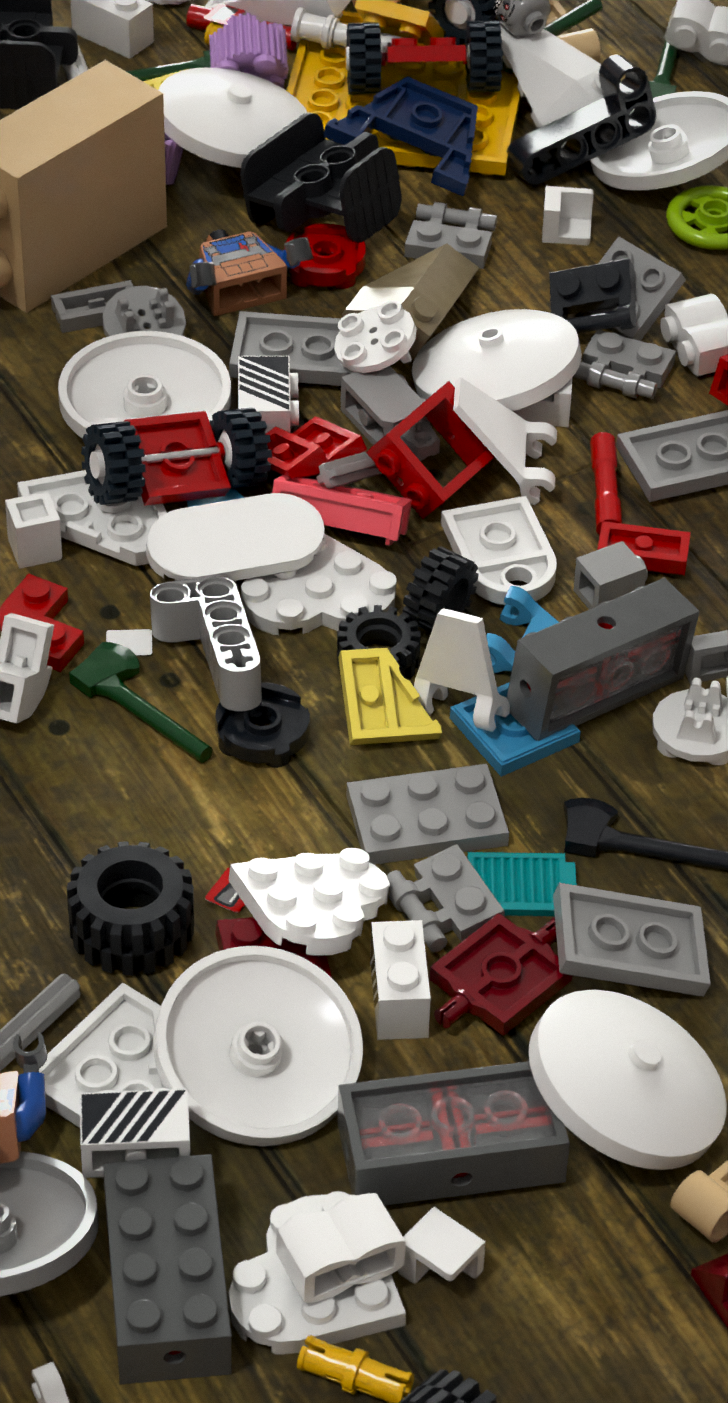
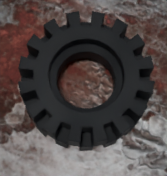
M438 547L437 550L432 549L429 552V558L425 556L421 560L422 567L415 569L412 574L415 576L413 583L409 582L406 588L409 594L403 599V604L406 606L402 610L410 615V622L415 620L418 627L432 632L437 614L443 608L463 613L465 607L469 608L472 602L469 600L470 595L475 594L477 588L473 584L478 580L479 576L476 573L478 566L474 564L475 562L444 547Z
M374 605V612H368L365 606L358 608V616L353 612L346 615V622L341 621L339 631H337L338 668L340 669L338 656L341 650L370 649L366 646L382 644L392 647L388 650L399 664L401 675L404 678L407 676L411 679L415 675V668L418 669L420 660L421 636L420 631H418L417 622L415 620L410 622V615L406 612L397 616V608L391 606L388 612H382V605Z

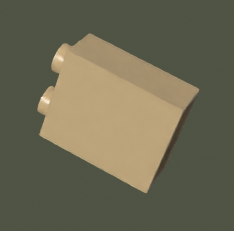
M104 60L0 120L1 298L23 312L28 313L51 299V295L59 294L167 227L164 97L161 91Z

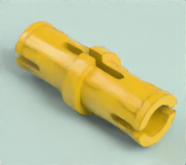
M308 1335L305 1339V1344L308 1347L302 1345L297 1360V1369L305 1370L339 1383L343 1386L342 1391L353 1395L357 1390L389 1403H399L404 1399L403 1396H407L411 1392L414 1373L405 1372L370 1359L368 1356L369 1352L356 1348L352 1352L320 1340L313 1335Z

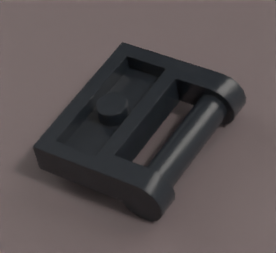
M629 258L549 273L551 313L567 320L575 328L577 334L619 326L622 330L636 327L634 265ZM618 306L617 310L568 319V314Z

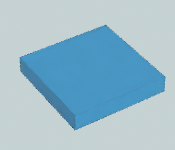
M509 682L497 687L498 693L506 698ZM477 696L450 707V719L501 777L580 742L581 731L573 724L540 741H536L526 728L510 713L506 717L494 716L496 729L493 732L476 728L473 721V713ZM562 710L553 713L557 720L566 716Z

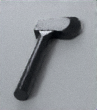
M576 798L564 801L567 828L564 852L595 858L597 852L620 851L728 871V851L619 831L611 827L618 817V811L606 802L594 798Z

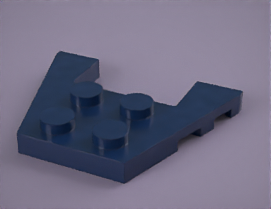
M407 76L375 94L373 102L366 106L356 105L349 109L345 118L339 121L333 118L328 121L323 137L336 143L347 145L363 132L369 133L371 129L387 134L393 140L403 141L420 148L428 155L441 157L442 160L433 172L431 183L464 196L469 182V168L472 158L471 152L478 106Z

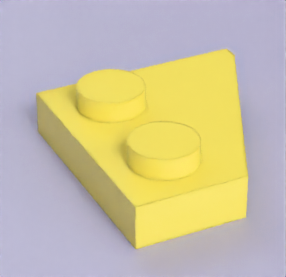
M388 648L341 650L338 660L350 745L434 740L440 738L442 734L441 725L436 719L432 721L418 700L420 697L419 693L410 680L405 679L401 675L399 664Z

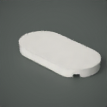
M270 493L181 508L162 515L152 524L147 535L146 556L155 573L163 578L165 574L169 578L175 579V581L214 576L226 577L237 581L303 568L314 560V555L321 550L323 545L324 522L320 513L310 503L297 496L284 493Z

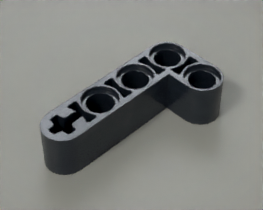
M616 54L605 59L599 69V81L604 98L513 141L507 148L508 167L530 184L537 185L647 133L655 124L656 109L645 71L622 55Z

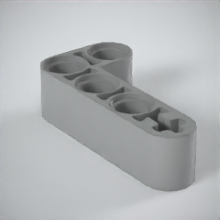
M214 576L202 579L170 581L154 586L150 590L153 636L164 642L201 639L221 705L233 711H247L259 706L262 702L260 655L235 582L226 577Z

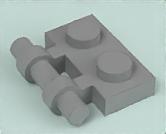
M434 202L433 205L418 203L416 219L425 221L413 220L405 242L404 257L417 259L447 243L480 269H484L492 244V232L483 230L495 231L498 216L485 214L479 208L470 207L469 211L447 208L446 203Z
M597 330L584 350L582 362L573 377L586 380L588 386L600 389L604 385L622 390L624 396L634 399L638 395L653 399L657 387H662L675 364L676 351L653 343L620 336L617 333Z
M457 844L415 863V876L418 879L415 882L406 880L398 870L386 875L390 884V901L396 910L404 912L410 921L422 920L424 942L431 952L441 951L447 945L448 941L444 934L451 930L454 931L462 942L498 913L505 917L504 909ZM432 900L439 910L436 912L426 910L423 903Z

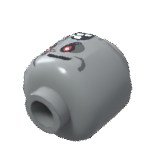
M495 0L493 9L498 20L510 33L516 37L537 34L545 27L550 15L551 6L549 0Z

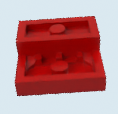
M317 416L293 433L275 426L265 434L270 435L271 442L267 443L268 449L272 450V458H268L271 469L289 478L320 474L319 466L322 463L359 454L367 450L361 435Z

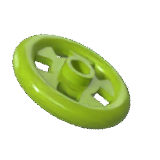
M715 185L697 186L679 193L672 199L667 208L666 218L670 229L678 238L699 248L710 250L728 249V233L719 234L728 230V187ZM690 205L697 208L695 213L687 212L685 209ZM696 224V226L699 227V228L702 229V230L699 231V230H697V229L691 227L690 225Z

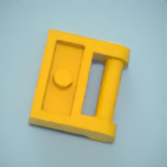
M386 0L356 1L354 8L364 19L363 23H379L381 33L402 38H417V42L424 45H430V38L444 36L443 29L428 11Z

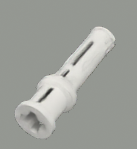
M299 7L292 21L291 40L299 42L301 39L320 43L322 48L325 49L334 48L335 45L346 48L347 24L340 23V19L335 15L322 17L307 13L305 8ZM380 32L381 52L382 46H391V38L402 37Z

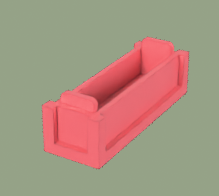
M281 475L274 480L272 493L290 494L307 501L320 513L326 526L386 538L385 545L388 546L392 545L394 541H398L400 534H407L412 499L345 485L328 489L324 483L319 484L316 479L306 477L289 478Z

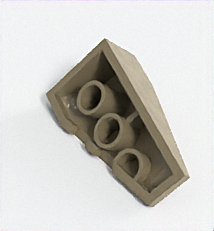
M446 243L363 286L341 315L344 317L349 313H360L371 307L381 306L390 300L400 302L403 309L410 313L417 328L415 342L408 351L412 361L451 309L479 267Z

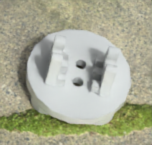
M390 300L381 306L371 307L360 313H349L338 322L339 333L336 336L334 350L341 365L348 370L368 373L380 371L395 364L400 359L403 364L411 361L408 351L415 342L417 328L410 313L403 309L400 302Z
M693 678L689 689L671 693L660 701L653 713L652 725L653 734L658 741L657 749L666 757H680L694 762H709L713 765L727 764L728 699L725 695L721 694V687L718 681H712L710 688L704 689L701 686V679Z

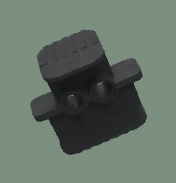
M0 0V109H20L57 88V76L60 65H72L78 57L77 33L70 27L53 26L51 0Z
M314 113L301 115L280 132L274 134L273 137L250 151L241 164L240 177L248 217L254 224L265 225L276 217L277 227L280 230L292 232L310 218H320L334 213L344 217L348 238L354 242L361 243L395 219L401 207L400 177L394 152L389 148L379 147L377 136L368 132H363L347 145L327 140L323 137V122L320 116Z

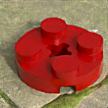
M320 223L306 226L305 234L299 235L295 239L308 238L313 259L301 261L297 267L289 270L291 281L302 287L315 285L347 289L355 285L356 277L362 273L366 264L365 242L358 243L350 240L346 234L345 227L341 225ZM295 232L288 237L286 242L294 239Z

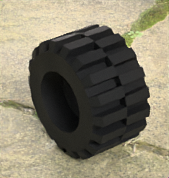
M129 841L118 842V847L110 848L108 845L98 848V855L88 854L81 860V867L73 869L70 874L71 882H68L67 885L70 938L73 939V945L77 953H84L85 961L90 965L94 966L100 963L102 964V971L111 974L115 970H122L123 975L134 976V971L143 970L144 974L155 972V966L157 965L167 967L174 963V955L182 956L187 950V942L192 941L194 935V888L189 869H184V862L178 856L169 857V850L161 846L157 849L150 848V843L139 842L138 846L129 845ZM125 907H142L138 909H121Z

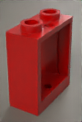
M450 381L445 383L366 451L368 456L374 461L377 469L391 481L402 496L412 499L411 507L422 519L444 503L495 457L454 412L455 387ZM424 416H426L467 465L444 487L440 485L400 438Z

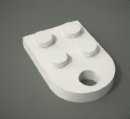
M526 496L442 511L441 525L454 553L475 562L474 564L478 566L476 571L479 574L478 580L473 585L477 586L475 593L480 597L493 603L505 605L503 603L510 586L524 589L535 601L543 598L551 591L556 579V556ZM514 580H520L528 584L517 586L509 582Z

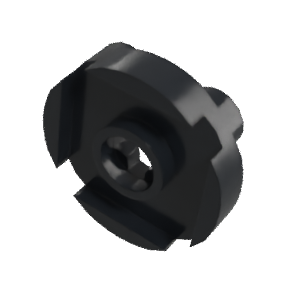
M261 683L262 702L259 706L247 711L228 710L221 703L218 704L215 713V731L218 737L219 749L227 756H234L252 763H265L270 767L278 768L287 765L291 760V755L301 750L308 740L310 733L309 710L301 705V697L290 688L274 683ZM263 719L270 721L268 726L255 725L261 723Z

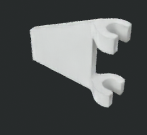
M460 377L455 382L454 412L518 482L521 496H526L530 504L536 505L540 501V489L535 486H542L551 492L555 489V475L546 468L526 467V454L538 459L542 455V443L537 440H544L553 446L557 442L556 428L546 422L524 420Z
M443 608L437 614L415 678L414 688L420 695L418 700L428 715H431L434 711L432 698L444 701L448 696V688L475 694L477 699L473 713L474 725L476 728L493 732L496 729L494 716L506 717L510 713V704L508 699L501 696L497 690L483 618Z

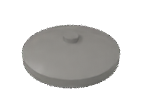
M20 1151V1158L16 1161L0 1164V1296L26 1291L57 1278L76 1265L86 1255L95 1241L99 1220L94 1189L83 1174L60 1160L41 1154Z

